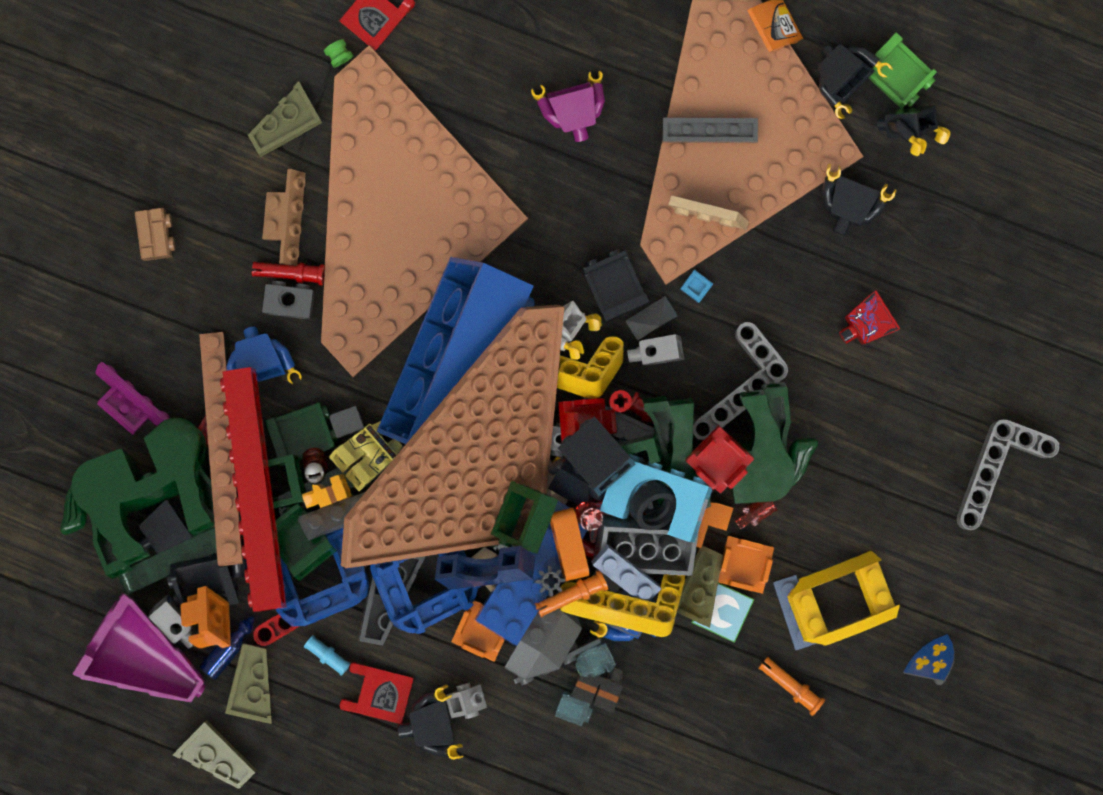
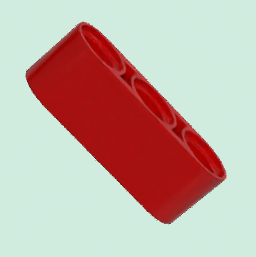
M278 614L255 629L254 639L258 644L266 646L300 626H291L289 629L283 628L280 624L281 616ZM262 628H268L271 631L272 636L269 641L261 639L260 630Z

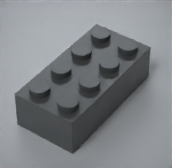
M599 515L594 558L608 544L644 573L692 576L698 534L695 542H688L667 535L672 520L660 529L645 530L637 524L633 517L621 519L616 516Z

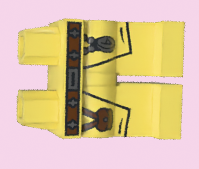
M380 422L372 426L371 424L367 425L343 445L336 448L329 456L342 473L363 458L345 475L358 491L363 489L382 472L402 448L399 441L392 439L389 443H386L382 438L383 435L376 432Z

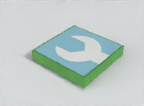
M718 583L710 628L694 620L691 623L735 643L754 599Z

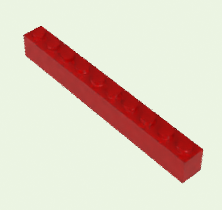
M248 367L222 371L223 378H220V386L222 392H225L226 401L223 402V410L229 420V425L226 426V433L232 443L229 457L235 467L232 480L234 487H237L238 490L235 504L237 511H240L241 521H239L238 527L240 535L244 537V545H242L241 550L243 559L247 561L248 569H245L246 583L250 584L251 592L248 593V604L250 608H253V612L287 608L256 369Z

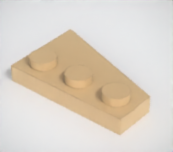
M675 196L670 198L669 205L675 209L674 213L687 217L689 214H692L702 221L710 222L712 220L726 227L747 230L749 221L739 212Z

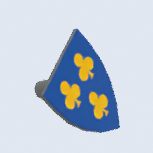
M948 634L934 639L923 646L909 661L903 673L933 679L937 685L943 684L951 672L955 658L954 646Z

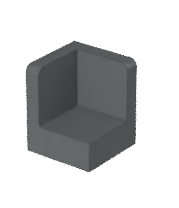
M357 406L332 414L329 417L338 439L365 428Z

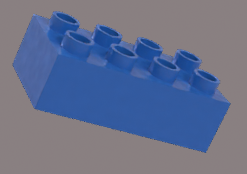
M450 257L376 432L407 444L517 311L522 307H534V299L529 297L533 285L485 263Z

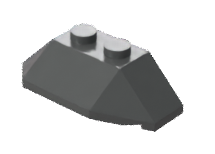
M553 590V595H556V594L559 593V592ZM557 609L541 618L537 612L507 662L505 669L524 680L559 670L582 630L578 616Z

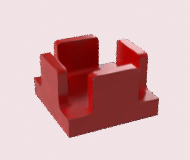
M605 399L558 402L561 441L567 436L576 433L584 421L591 420L594 416L610 434L617 433L615 411L605 410Z
M718 425L685 460L706 484L721 494L727 487L732 489L748 473L746 468L754 458Z

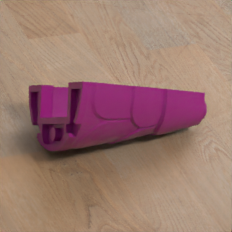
M122 593L119 596L120 600L115 601L88 643L84 655L81 656L73 671V675L83 680L114 685L122 689L147 692L150 696L192 702L195 696L199 698L206 687L203 684V676L180 648H176L165 634L148 618L134 599Z

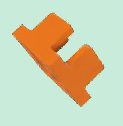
M727 536L718 582L763 594L773 562L774 547Z
M206 586L197 588V594L188 596L187 602L181 604V625L188 627L199 624V634L189 636V642L197 648H205L212 645H218L221 648L231 646L229 602Z
M474 600L473 606L467 611L465 610L451 642L461 646L464 650L495 662L505 639L474 621L483 606V603Z

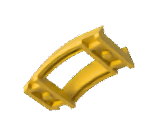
M868 551L832 567L799 578V582L790 591L787 598L805 642L826 646L897 617L900 605L895 606L878 563L882 559L874 552ZM855 572L871 615L828 632L811 588Z

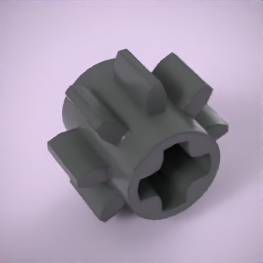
M547 566L546 573L538 571L541 577L540 580H536L534 583L541 585L539 593L548 590V595L553 596V590L555 589L562 592L559 585L560 582H565L566 579H560V569L552 572L551 566ZM548 574H551V578L556 580V583H553L551 588H549V584L544 583V579L549 577Z

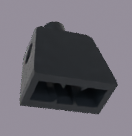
M166 500L139 525L144 536L136 541L146 549L153 547L157 554H161L195 538V536L188 531L186 522L171 500Z

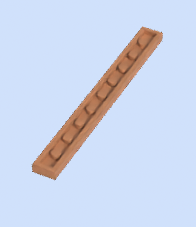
M224 333L199 334L218 566L243 564L241 535L238 527L240 521L239 511H237L235 498L238 497L237 487H234L232 480L235 467L229 457L232 443L226 433V426L229 425L228 416L224 414L223 402L226 401L225 392H222L220 386V378H223L222 371H227Z

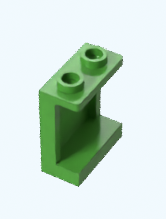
M895 33L875 54L880 58L879 61L881 63L890 64L893 70L888 66L882 67V73L887 76L882 77L874 66L875 72L869 79L902 109L906 104L911 107L920 97L917 93L922 87L927 90L936 81L933 76L937 71L927 67L901 42L903 38Z

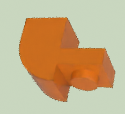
M711 503V507L705 510L699 528L697 547L702 548L708 526L727 531L733 511L732 507Z

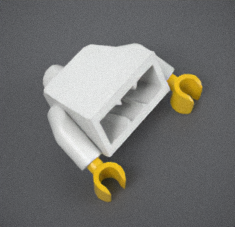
M574 301L564 305L560 350L565 351L567 349L571 359H579V353H584L583 346L580 341H572L584 323H588L590 331L600 330L602 323L601 317L598 314L585 316V313L580 311Z

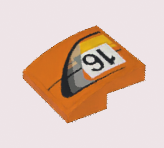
M770 0L747 10L769 52L780 50L786 45L797 43L803 39L783 0Z

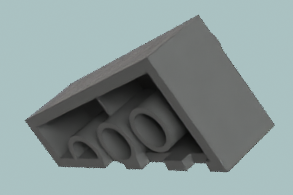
M426 556L410 558L399 564L400 567L397 569L407 593ZM371 573L369 593L365 601L358 640L383 646L393 624L389 619Z

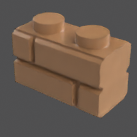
M163 208L135 212L141 259L149 261L172 257V251H175L174 237L169 236L168 228L172 227L170 213L166 214V210Z

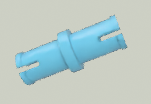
M314 635L304 645L305 649H308L320 658L322 664L326 663L341 676L351 664L335 653L333 647H327Z

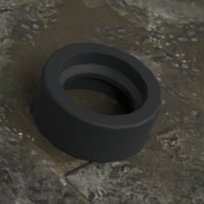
M647 484L641 487L631 498L629 504L631 516L645 530L660 529L673 519L676 510V497L664 484ZM664 498V502L658 510L651 514L643 515L644 509L650 502Z

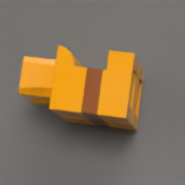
M344 474L331 477V486L325 487L322 484L312 485V491L302 494L306 507L309 508L319 504L320 508L352 497Z

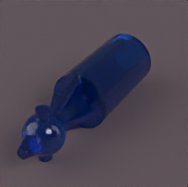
M254 617L241 621L239 630L230 634L231 646L221 648L217 645L199 667L208 676L216 680L239 653L244 634H249L253 630Z

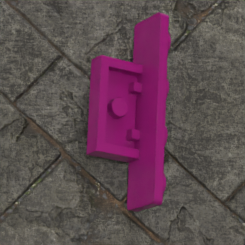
M103 362L98 364L95 372L96 375L106 382L111 389L98 401L97 405L132 435L148 419L156 426L164 420L170 419L167 413L159 411L153 406L152 401L148 397L139 394L132 383L127 380L124 381L118 376L112 366L105 365Z

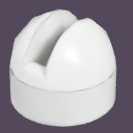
M318 463L308 464L305 468L306 479L311 483L320 482L324 477L323 467ZM319 472H320V474H321V475L309 477V475L317 474V473H319Z

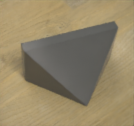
M665 296L625 320L638 341L676 318L677 314Z

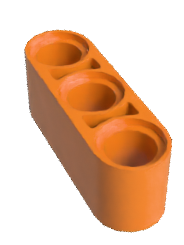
M573 507L555 511L550 520V525L563 578L566 581L589 576L586 555Z

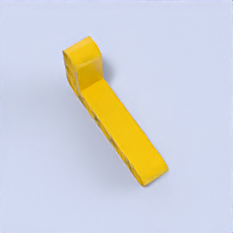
M618 337L605 338L588 364L560 355L557 388L588 399L599 398L623 363V341Z
M664 574L656 603L601 590L591 595L588 600L581 598L559 609L568 614L659 637H666L671 634L683 591L685 575ZM566 582L560 588L564 591L575 586L576 583Z

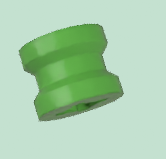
M344 39L338 40L324 49L326 56L331 58L333 68L343 65L353 57L351 51L346 49Z

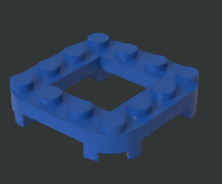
M344 528L325 534L326 538L337 550L333 555L342 576L343 583L300 600L289 568L281 559L287 608L276 609V611L291 626L309 625L353 607L368 596L369 578L365 567L345 568L341 566Z
M464 550L438 554V556L459 554L466 557ZM408 559L370 565L373 579L390 621L395 627L408 633L420 634L426 632L425 628L462 609L467 611L473 606L472 603L476 598L478 588H480V586L452 590L447 588L412 606L397 569L400 567V563Z

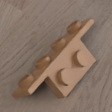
M293 169L287 170L286 193L267 192L262 239L281 241L279 263L297 266L306 182L305 173Z

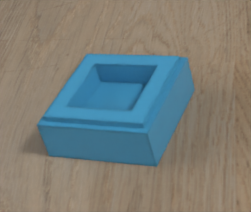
M694 270L680 290L699 303L713 283Z

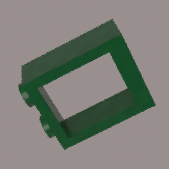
M292 454L268 460L269 467L285 464L292 498L273 502L274 510L296 505L297 503H305L302 494L306 493L298 455Z
M511 481L491 535L499 538V544L507 547H512V545L514 547L522 546L527 551L538 554L558 499L529 486ZM528 498L533 500L534 503L521 537L516 539L512 537L525 500Z

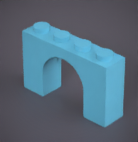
M628 454L636 465L606 490L600 511L621 519H627L630 512V500L638 489L646 482L660 480L671 487L676 497V510L667 535L688 542H695L712 488L699 477L694 476L693 480L684 478V472L672 468L670 472L661 470L663 466L661 464H650L649 461L648 465L639 462L640 457Z

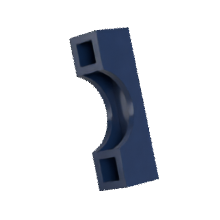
M522 546L500 548L499 555L490 559H474L459 554L440 556L437 559L435 580L450 590L533 580L535 556Z

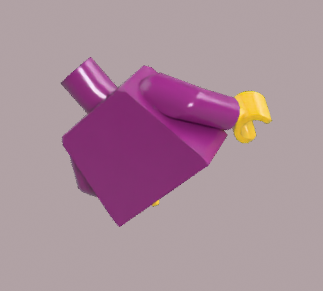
M598 71V79H593L591 72H589L588 83L555 92L546 93L542 85L540 86L543 92L540 95H536L533 89L531 90L533 98L538 101L537 104L543 117L555 128H562L563 132L573 131L575 142L585 141L589 138L586 127L596 124V118L600 116L605 102L603 86L600 84L603 75L601 71Z

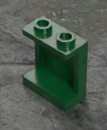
M318 402L309 407L265 421L278 458L293 454L298 455V459L302 460L337 447L335 442L339 441V439L336 437L334 429H330L328 423L330 413L326 405L322 406V403Z
M657 433L618 443L627 454L647 450L650 464L660 462L663 457Z
M297 503L296 505L288 506L282 512L283 515L276 520L280 558L289 568L292 575L300 581L337 550L325 535L307 540L298 522L299 516L305 515L307 512Z

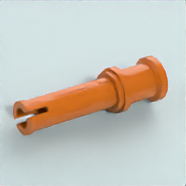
M599 570L596 571V575L590 578L577 580L575 586L535 603V607L539 610L546 606V608L538 612L542 618L581 598L588 600L591 595L601 590L607 591L608 586Z
M769 657L764 662L771 669L767 668L763 663L759 666V670H762L793 695L792 699H794L795 703L799 702L810 711L809 714L811 716L825 702L826 699L823 697L819 698L810 691V686L801 685L769 659Z

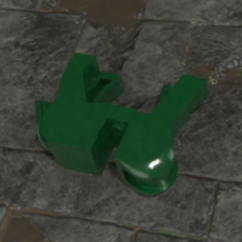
M785 382L762 384L761 390L739 392L742 404L750 413L753 432L751 441H736L753 456L754 460L746 468L748 473L730 489L735 504L772 502L784 497L791 487L804 475L810 458L818 446L816 438L795 439L789 448V452H787V434L791 419L788 389ZM666 396L642 399L644 410L653 421L654 432L658 434L664 454L661 470L670 472L672 468L684 472V478L693 480L694 476L699 477L685 460L701 444L692 445L694 411L692 398L668 401ZM656 480L655 483L664 484L665 486H667V487L670 489V491H671V492L673 493V495L675 496L673 490L671 489V487H670L669 485H667V484H666L665 482H663V481ZM664 498L658 499L660 506L664 502ZM709 498V501H708V504H707L706 509L709 508V507H711L710 498Z
M170 418L164 420L144 437L157 473L150 472L141 477L134 458L122 448L86 461L74 473L72 484L64 502V515L60 531L63 535H69L83 529L88 514L93 529V545L106 576L111 579L134 570L133 563L150 556L148 549L139 544L130 533L127 525L128 512L158 505L179 494L188 531L195 536L215 526L211 478L206 472L207 442L202 432L186 419Z

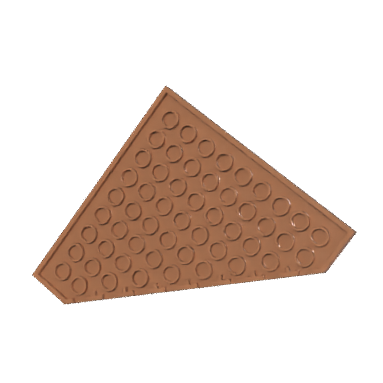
M692 0L667 118H758V142L661 144L640 247L665 285L823 184L827 176L826 169L828 164H831V172H836L839 165L841 171L863 158L858 147L827 100L820 93L819 88L792 47L786 45L780 50L769 52L747 11L754 6L762 4L761 0ZM675 196L739 212L749 221L747 230L726 227L712 220L710 222L702 221L692 214H689L688 217L674 213L675 209L669 205L670 198Z
M370 45L334 77L321 343L354 378L428 311L450 257L482 262L528 220L524 213Z
M564 306L522 307L517 311L344 517L341 566L353 568L499 545V538L491 535L511 481L529 486L542 493H547ZM526 498L512 537L520 539L533 506V500Z

